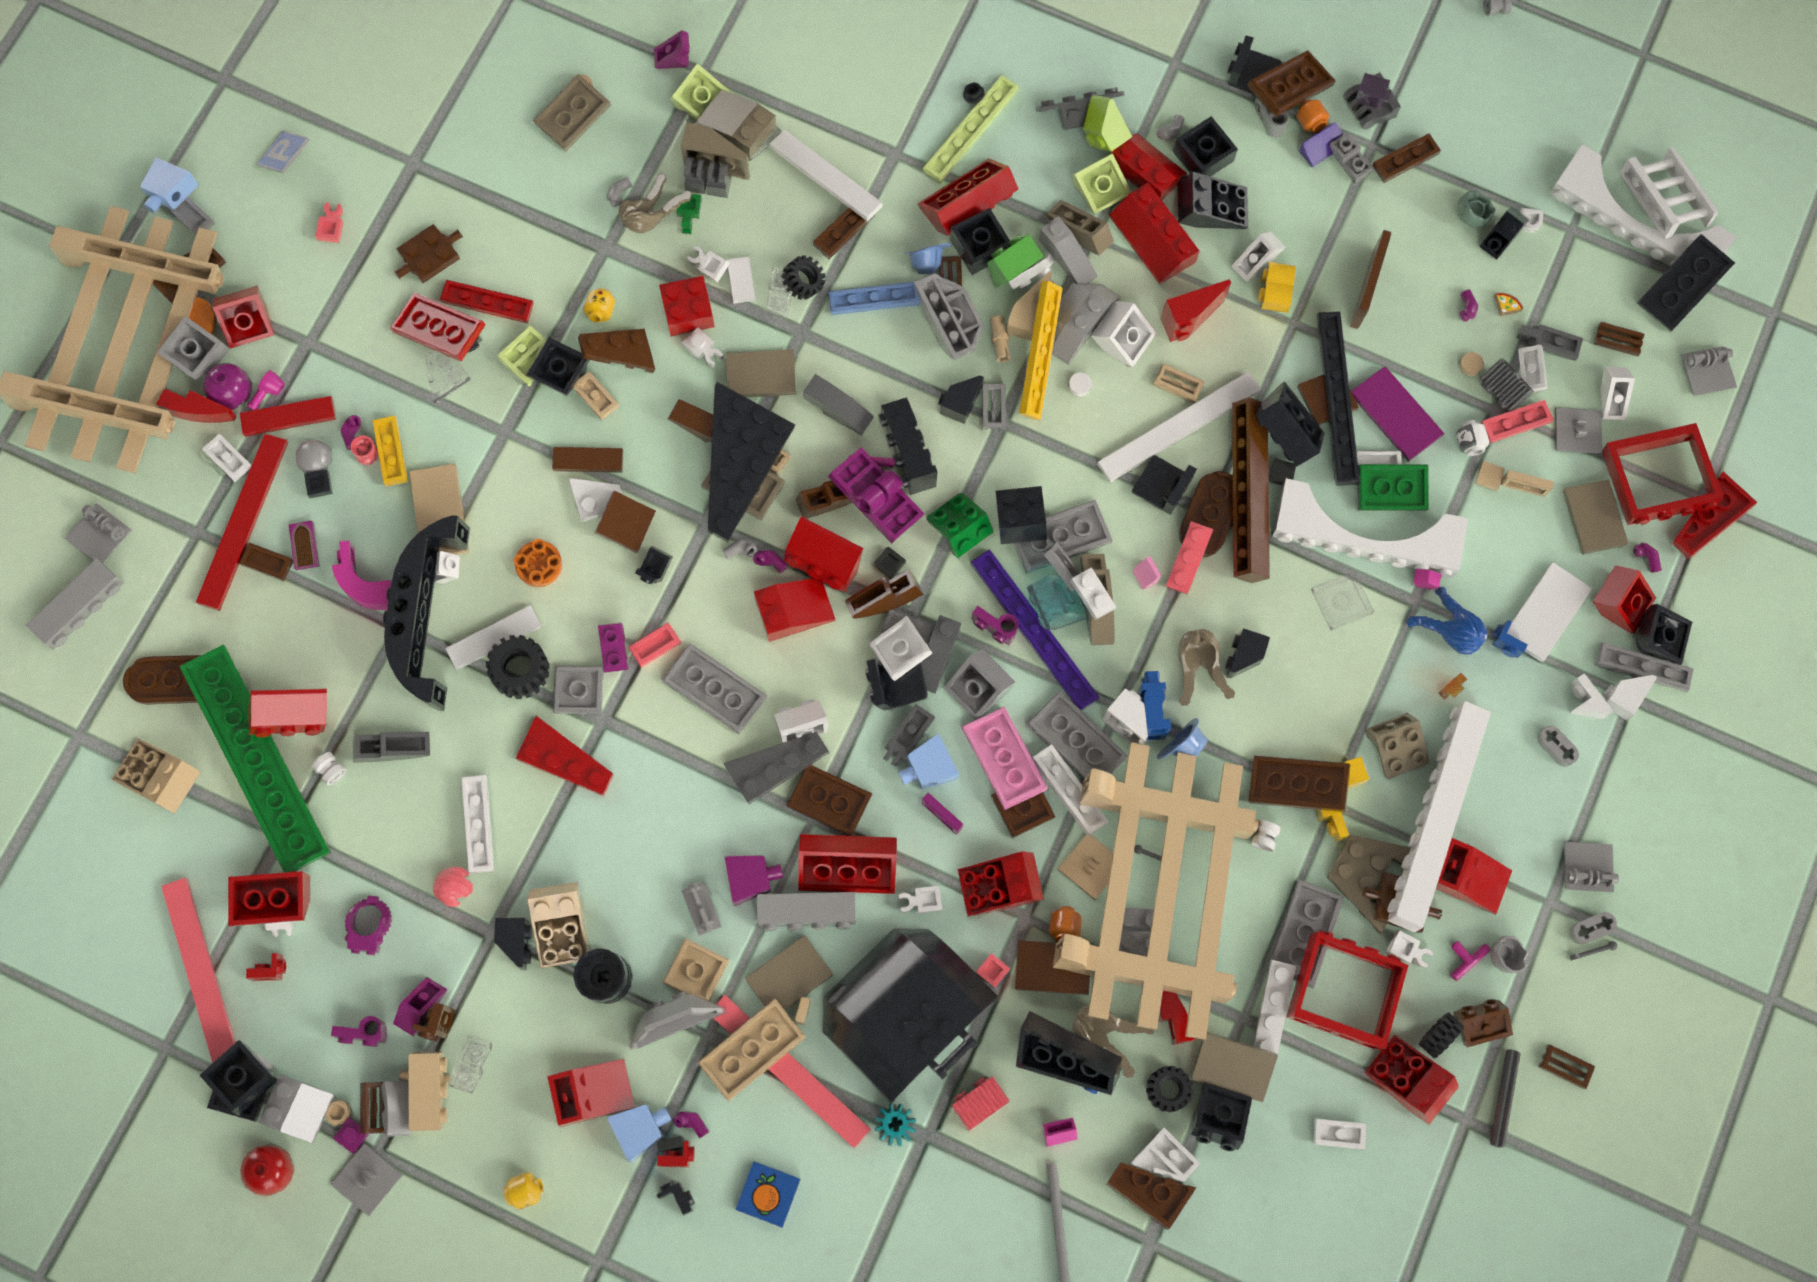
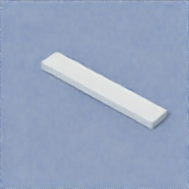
M785 129L770 143L772 150L866 221H869L883 207L881 201Z

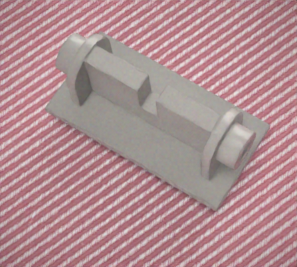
M705 882L699 884L692 883L688 885V888L681 890L699 936L721 927Z

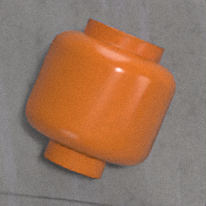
M1307 99L1300 104L1296 117L1306 132L1318 133L1327 126L1329 113L1320 100Z
M1062 906L1060 909L1055 910L1050 918V935L1056 942L1064 934L1080 937L1081 915L1069 906Z

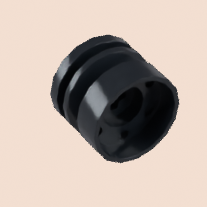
M597 948L586 952L579 958L574 968L573 978L575 987L581 995L597 1003L611 1004L620 1001L627 995L632 986L633 974L631 966L625 958L608 949ZM603 973L608 974L610 979L608 982L603 981Z

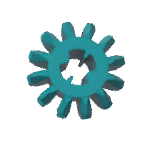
M890 1103L889 1114L885 1109H880V1113L885 1117L884 1119L875 1117V1121L883 1123V1126H877L874 1130L875 1132L884 1130L879 1140H884L888 1135L890 1137L888 1146L892 1145L893 1138L897 1139L898 1146H902L900 1137L903 1136L909 1142L911 1138L905 1132H916L914 1127L908 1126V1124L915 1123L916 1118H906L912 1112L911 1109H907L904 1114L901 1113L903 1104H899L898 1110L894 1111V1106ZM892 1118H898L897 1122L899 1120L902 1122L898 1132H893V1128L890 1130L888 1124L892 1123Z

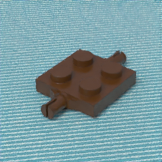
M432 224L396 248L403 258L405 265L394 271V273L400 279L411 272L422 283H425L460 259L452 244L463 238L462 234L457 229L450 235L445 236Z
M1388 872L1383 873L1378 890L1365 886L1362 896L1375 900L1376 914L1374 920L1405 929L1387 921L1390 914L1387 911L1391 900L1395 899L1397 892L1395 884L1401 876ZM1430 907L1427 916L1440 919L1442 910ZM1423 927L1422 929L1416 931V933H1422L1423 930H1424V927Z

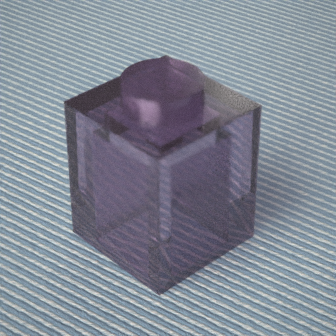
M1365 73L1355 102L1381 110L1383 102L1388 103L1392 91L1388 89L1390 80Z

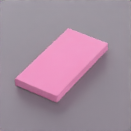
M1005 707L962 726V730L1004 810L1048 789Z

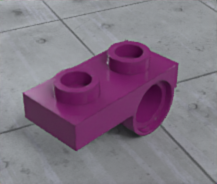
M979 606L972 612L971 619L973 624L980 630L984 631L986 629L993 634V639L998 643H1005L1009 646L1015 639L1018 620L1014 615L1004 614L999 619H996ZM1009 623L1013 626V630L1004 631L1001 625Z
M623 623L598 625L604 673L628 670Z
M367 1016L361 1020L358 1028L332 1026L331 1036L338 1038V1043L353 1044V1040L363 1041L362 1045L377 1047L378 1042L386 1043L387 1028L383 1020L374 1016ZM376 1022L378 1024L377 1032L369 1035L367 1031L369 1024Z

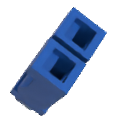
M1146 671L1137 693L1142 698L1141 701L1145 707L1148 733L1146 740H1165L1171 729L1170 719L1163 718L1166 682H1160L1159 671Z

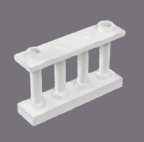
M1674 147L1668 149L1662 161L1642 166L1636 157L1628 158L1620 172L1664 239L1671 238L1679 224L1691 220L1700 219L1706 228L1710 227L1718 214L1716 207L1712 204ZM1666 169L1671 178L1653 182L1648 174ZM1677 185L1682 194L1665 199L1658 190ZM1688 202L1694 210L1675 215L1670 207Z

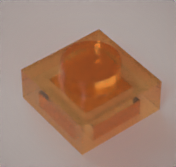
M1460 673L1438 694L1444 700L1450 695L1456 697L1465 689L1462 684L1467 678Z

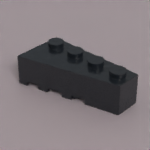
M902 398L881 405V414H878L881 427H886L888 432L885 435L889 448L893 447L895 455H893L896 468H901L903 475L900 476L903 488H908L910 495L935 488L938 471L936 466L932 465L929 449H923L925 447L924 437L921 430H916L915 428L917 420L908 398Z
M1029 1011L1020 1029L1016 1067L1112 1095L1120 1076L1122 1057Z

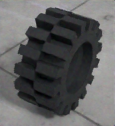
M806 255L796 257L782 271L784 272L782 279H786L782 282L783 286L787 285L786 291H792L791 296L793 297L798 295L799 300L803 298L807 300L822 290L826 281L823 280L826 277L825 273H821L824 270L823 267L818 268L819 262L817 260L812 262L813 257L809 256L807 258ZM798 271L803 272L807 276L809 284L804 283L800 279Z
M1446 1013L1426 1032L1419 1045L1435 1059L1460 1035L1464 1025L1452 1014Z
M1165 1066L1156 1070L1147 1081L1146 1093L1149 1095V1101L1153 1103L1155 1108H1159L1163 1112H1174L1184 1108L1190 1102L1191 1094H1193V1083L1188 1078L1190 1076L1187 1073L1185 1074L1183 1069L1176 1068V1066ZM1166 1079L1174 1080L1178 1084L1179 1093L1173 1099H1167L1161 1094L1160 1086Z

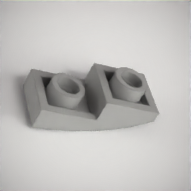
M1348 133L1330 143L1329 146L1333 154L1354 183H1357L1373 172L1374 167L1360 153L1361 147Z
M384 1081L381 1085L385 1110L381 1115L385 1137L409 1136L411 1131H409L408 1081Z

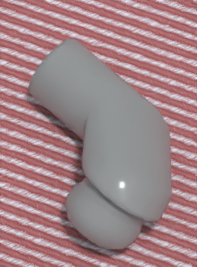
M1174 115L1171 125L1160 127L1157 130V137L1164 140L1177 138L1180 135L1185 118L1182 115Z

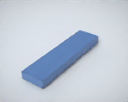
M914 282L828 292L831 315L920 305Z

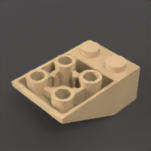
M138 738L121 766L117 769L112 780L175 814L201 771Z
M578 882L529 890L527 900L540 968L578 962L579 958L588 952L584 913Z

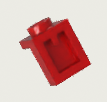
M272 953L271 968L270 964H255V968L246 969V979L251 981L283 980V974L286 973L287 968L286 959H283V955L279 953Z
M684 1141L683 1156H679V1151H664V1156L657 1157V1166L689 1168L690 1162H694L695 1147L690 1146V1141Z

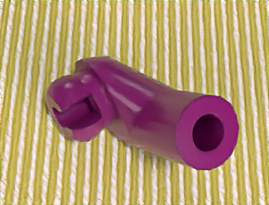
M351 415L347 418L340 429L347 450H351V443L360 428L361 419L357 415Z

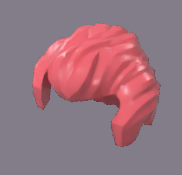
M451 867L438 873L433 883L434 896L446 906H459L460 902H457V899L467 897L473 892V883L465 878V876L469 877L468 871L461 867Z

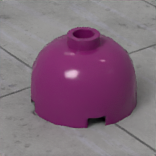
M220 363L213 366L206 373L203 380V390L208 399L231 410L239 408L238 405L249 400L252 393V382L247 373L239 366L231 363Z

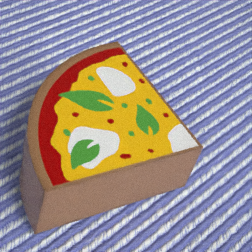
M1502 292L1495 293L1494 299L1500 316L1522 312L1524 309L1521 302L1513 295Z

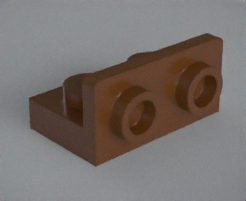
M1486 1000L1484 1004L1464 1006L1460 1010L1453 1012L1454 1017L1464 1025L1461 1035L1463 1045L1467 1048L1513 1035L1509 1008L1500 1000Z
M434 1002L433 1008L428 1010L426 1016L428 1026L424 1027L413 1024L412 1029L418 1031L417 1036L427 1040L438 1042L439 1038L447 1039L455 1010Z

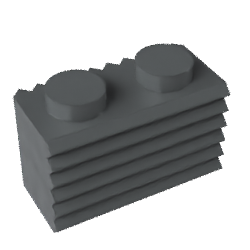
M1499 359L1480 377L1483 381L1482 387L1491 394L1493 392L1499 398L1496 401L1504 410H1515L1535 392L1505 359Z

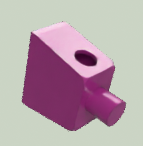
M762 855L725 857L734 906L757 898V894L770 893L769 881L783 878L781 864L766 867L765 857Z

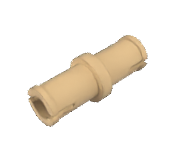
M998 315L990 319L993 332L991 340L992 344L995 345L997 362H1000L1001 358V363L1011 359L1008 347L1010 339L1006 333L1005 319L1003 316L1000 317Z

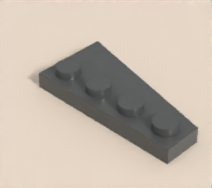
M813 732L723 764L747 803L751 804L830 752L818 733Z

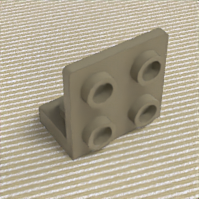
M1409 713L1364 729L1366 737L1377 745L1384 775L1387 779L1419 768L1430 762L1420 721Z

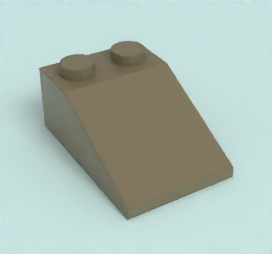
M721 89L697 119L696 123L704 124L745 152L750 160L775 129L776 115L756 102Z
M686 124L681 144L684 167L687 157L694 158L696 162H699V159L705 160L706 170H708L710 161H715L719 166H721V163L729 164V174H731V177L750 179L748 155L704 124Z

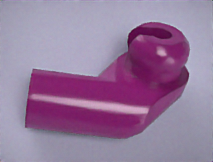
M1468 289L1460 294L1466 305L1465 309L1459 313L1464 322H1467L1469 319L1473 320L1478 311V303L1471 290Z
M1644 542L1634 546V555L1636 557L1643 556L1648 560L1650 573L1662 571L1659 553L1655 548Z
M758 551L753 556V561L756 565L773 566L780 574L788 568V565L775 551Z
M681 1111L673 1118V1123L676 1127L693 1128L699 1139L710 1132L696 1112Z

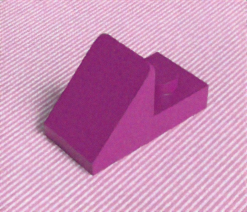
M681 30L654 48L655 68L670 69L686 68L689 66L688 53L690 52L688 32Z

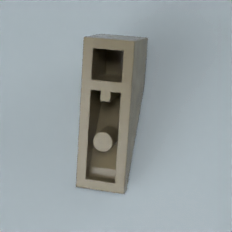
M1060 200L1046 213V216L1051 221L1059 216L1073 233L1079 245L1098 256L1114 242L1107 222L1063 200Z

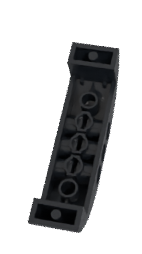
M456 515L442 518L428 525L407 544L394 569L391 587L387 590L388 609L383 615L385 652L394 675L405 689L438 711H444L447 687L435 679L421 678L436 577L437 553L440 548L467 551L470 527Z

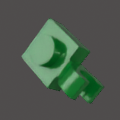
M692 194L689 202L681 203L680 207L677 208V217H682V234H691L692 219H699L702 195Z

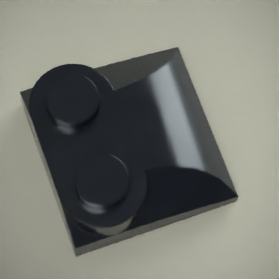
M549 337L526 375L567 396L578 379L585 375L590 360L583 359L581 352Z
M1653 604L1642 615L1636 638L1637 648L1643 654L1652 653L1667 661L1682 665L1692 621L1659 604Z

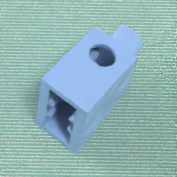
M155 158L141 184V189L148 197L143 206L151 213H156L161 205L172 210L176 209L199 184L189 171Z
M939 734L908 754L907 762L910 767L898 772L904 785L917 780L921 789L951 782L959 777V773Z
M642 1105L607 1118L628 1162L634 1161L656 1144V1141H660L663 1138V1134L659 1127L672 1120L666 1107L652 1113L648 1105Z

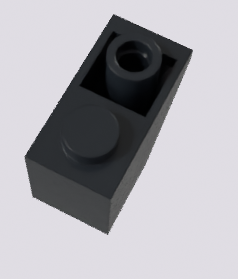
M1514 207L1509 208L1479 247L1497 260L1530 219Z
M1244 628L1239 635L1235 634L1231 646L1235 648L1233 656H1228L1225 669L1228 670L1227 678L1231 679L1260 665L1265 657L1270 637Z
M495 918L494 943L518 968L527 970V964H531L532 956L531 949H528V939H532V924H529L526 918Z

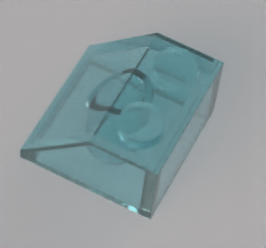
M1047 575L1026 587L1029 592V600L1035 606L1038 613V621L1044 627V630H1057L1087 619L1085 605L1075 589L1071 591L1059 575Z

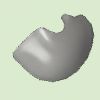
M308 440L302 443L296 451L298 467L305 473L326 470L332 463L330 447L320 440Z
M1502 936L1493 943L1490 956L1494 966L1500 971L1519 973L1528 966L1525 963L1528 952L1516 937Z

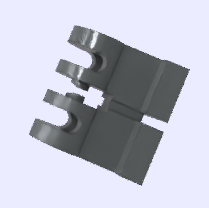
M1380 72L1373 75L1372 79L1360 85L1352 86L1343 95L1347 102L1352 101L1349 106L1351 110H1357L1355 116L1357 119H1362L1360 125L1363 129H1368L1378 123L1381 124L1396 118L1401 108L1392 91H1389V86Z
M692 157L686 158L684 167L685 191L705 194L707 186L708 195L728 198L732 180L731 174H729V164L721 163V166H719L715 161H710L708 170H706L705 160L699 159V162H696Z

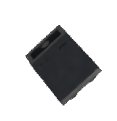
M1191 172L1177 182L1179 223L1195 228H1248L1247 187L1196 172Z

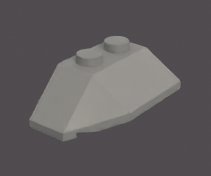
M935 273L914 282L923 313L942 350L952 360L974 352L984 324L966 289L950 280L941 278Z
M1072 284L1060 301L1052 354L1069 365L1114 302L1119 301L1120 296L1103 284Z
M686 991L673 995V1001L666 1004L663 1003V1000L649 1005L650 1010L643 1013L629 1047L631 1050H636L727 1013L726 1008L695 994L687 995Z

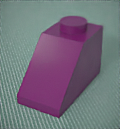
M426 977L400 1003L393 1024L414 1037L418 1031L412 1029L413 1024L424 1026L427 1023L426 1016L428 1010L433 1008L434 1002L440 1003L447 989Z

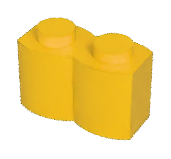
M1269 262L1268 267L1263 268L1261 281L1265 283L1264 288H1260L1258 301L1262 302L1261 309L1284 313L1289 312L1296 266Z

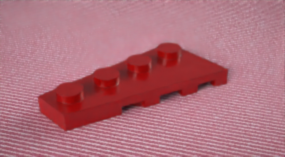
M1724 471L1717 479L1723 499L1717 507L1710 508L1709 511H1704L1703 509L1696 510L1672 543L1688 560L1757 504V501Z
M535 716L516 756V760L603 797L614 776L611 771L538 716Z

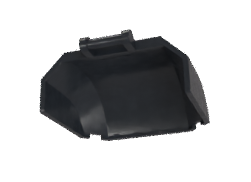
M893 929L823 997L822 1032L884 1098L892 1104L927 1066L943 1080L948 1075L947 1071L970 1048L974 1049L978 1045V1042L965 1028L991 1003H994L998 995L943 940L929 929ZM959 1035L963 1042L939 1065L934 1059Z

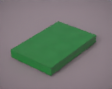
M1428 464L1358 465L1360 483L1358 484V511L1429 510Z

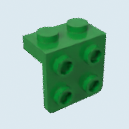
M964 493L957 494L927 516L928 523L946 538L953 555L957 558L994 533L987 513Z

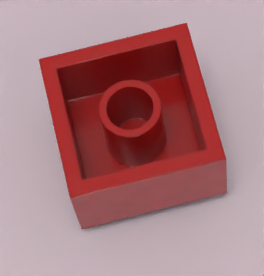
M704 276L659 285L671 337L693 332L697 328L705 330L715 327Z

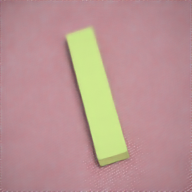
M1001 75L986 92L984 98L975 105L923 167V172L938 183H941L1018 92L1019 86Z

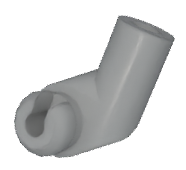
M628 177L610 186L606 197L607 201H610L611 206L615 207L621 204V192L632 187Z
M739 539L722 551L729 560L737 554L752 557L758 552L755 543Z

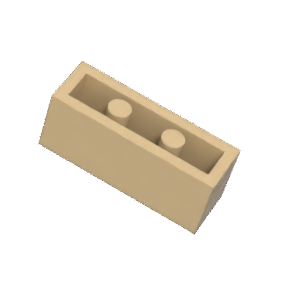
M444 1051L412 1052L408 1054L409 1131L440 1130L444 1127V1123L448 1121V1109L444 1108V1098H447L448 1084L447 1082L444 1083V1072H447L448 1069L447 1057H444Z

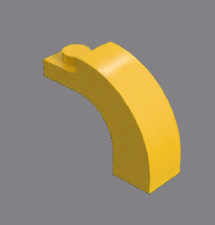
M1362 757L1344 762L1351 765L1348 789L1362 785L1369 780ZM1316 810L1318 822L1328 820L1326 824L1329 835L1334 837L1335 842L1344 840L1349 836L1341 812Z

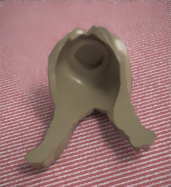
M662 173L656 177L655 185L645 199L624 200L620 204L618 211L620 221L633 232H648L654 229L661 222L662 218H665L666 215L680 207L681 203L689 202L692 193L685 191L672 198L660 210L653 212V206L659 200L662 188L666 182V175Z
M1205 629L1188 631L1182 636L1179 643V661L1184 670V692L1179 698V703L1182 706H1187L1190 703L1194 691L1195 671H1197L1199 666L1208 670L1211 679L1221 689L1226 699L1234 698L1235 691L1227 685L1220 669L1218 639L1212 632Z
M1089 1006L1081 1008L1073 1023V1033L1122 1057L1121 1068L1123 1069L1124 1076L1132 1078L1135 1074L1134 1068L1130 1065L1125 1055H1122L1109 1043L1106 1034L1114 1030L1131 1034H1153L1154 1030L1139 1027L1135 1022L1130 1023L1127 1020H1121L1110 1011L1108 1020L1088 1016Z

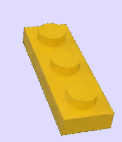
M396 416L372 420L384 485L388 487L409 482Z

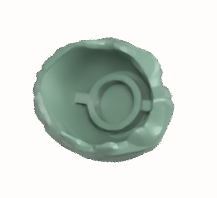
M1478 190L1466 192L1460 197L1457 204L1458 215L1461 221L1471 227L1486 225L1494 217L1496 209L1493 207L1491 199L1484 197Z

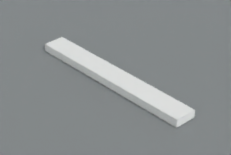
M1246 372L1100 460L1097 465L1109 483L1149 460L1153 455L1159 454L1230 411L1233 402L1253 397L1261 389L1250 373Z

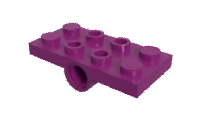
M862 447L828 476L891 544L925 514L901 489L903 484L900 477L892 470L884 471Z

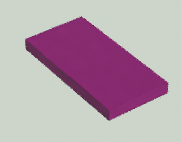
M1386 366L1351 391L1357 404L1397 450L1401 451V454L1408 462L1445 434Z

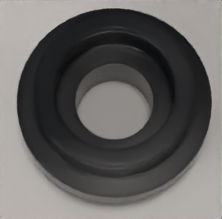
M976 82L967 84L963 91L964 100L970 104L980 102L985 96L984 88Z

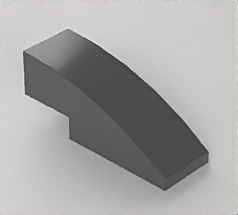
M817 374L813 376L803 391V398L822 409L823 414L861 436L874 418L869 411L853 398Z
M380 732L379 735H354L353 763L395 761L430 756L429 732Z

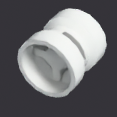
M331 752L322 754L312 764V769L317 774L323 776L322 780L328 786L336 783L346 773L344 766L335 762L336 758Z
M1259 820L1257 834L1253 836L1251 845L1261 850L1273 852L1276 846L1275 838L1279 836L1281 827L1268 821Z

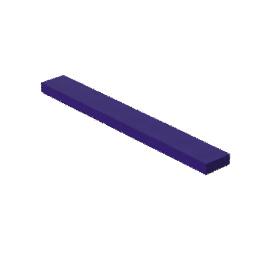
M987 550L970 562L971 566L1005 612L1017 618L1019 631L1073 704L1082 711L1099 699L1098 694L991 550Z

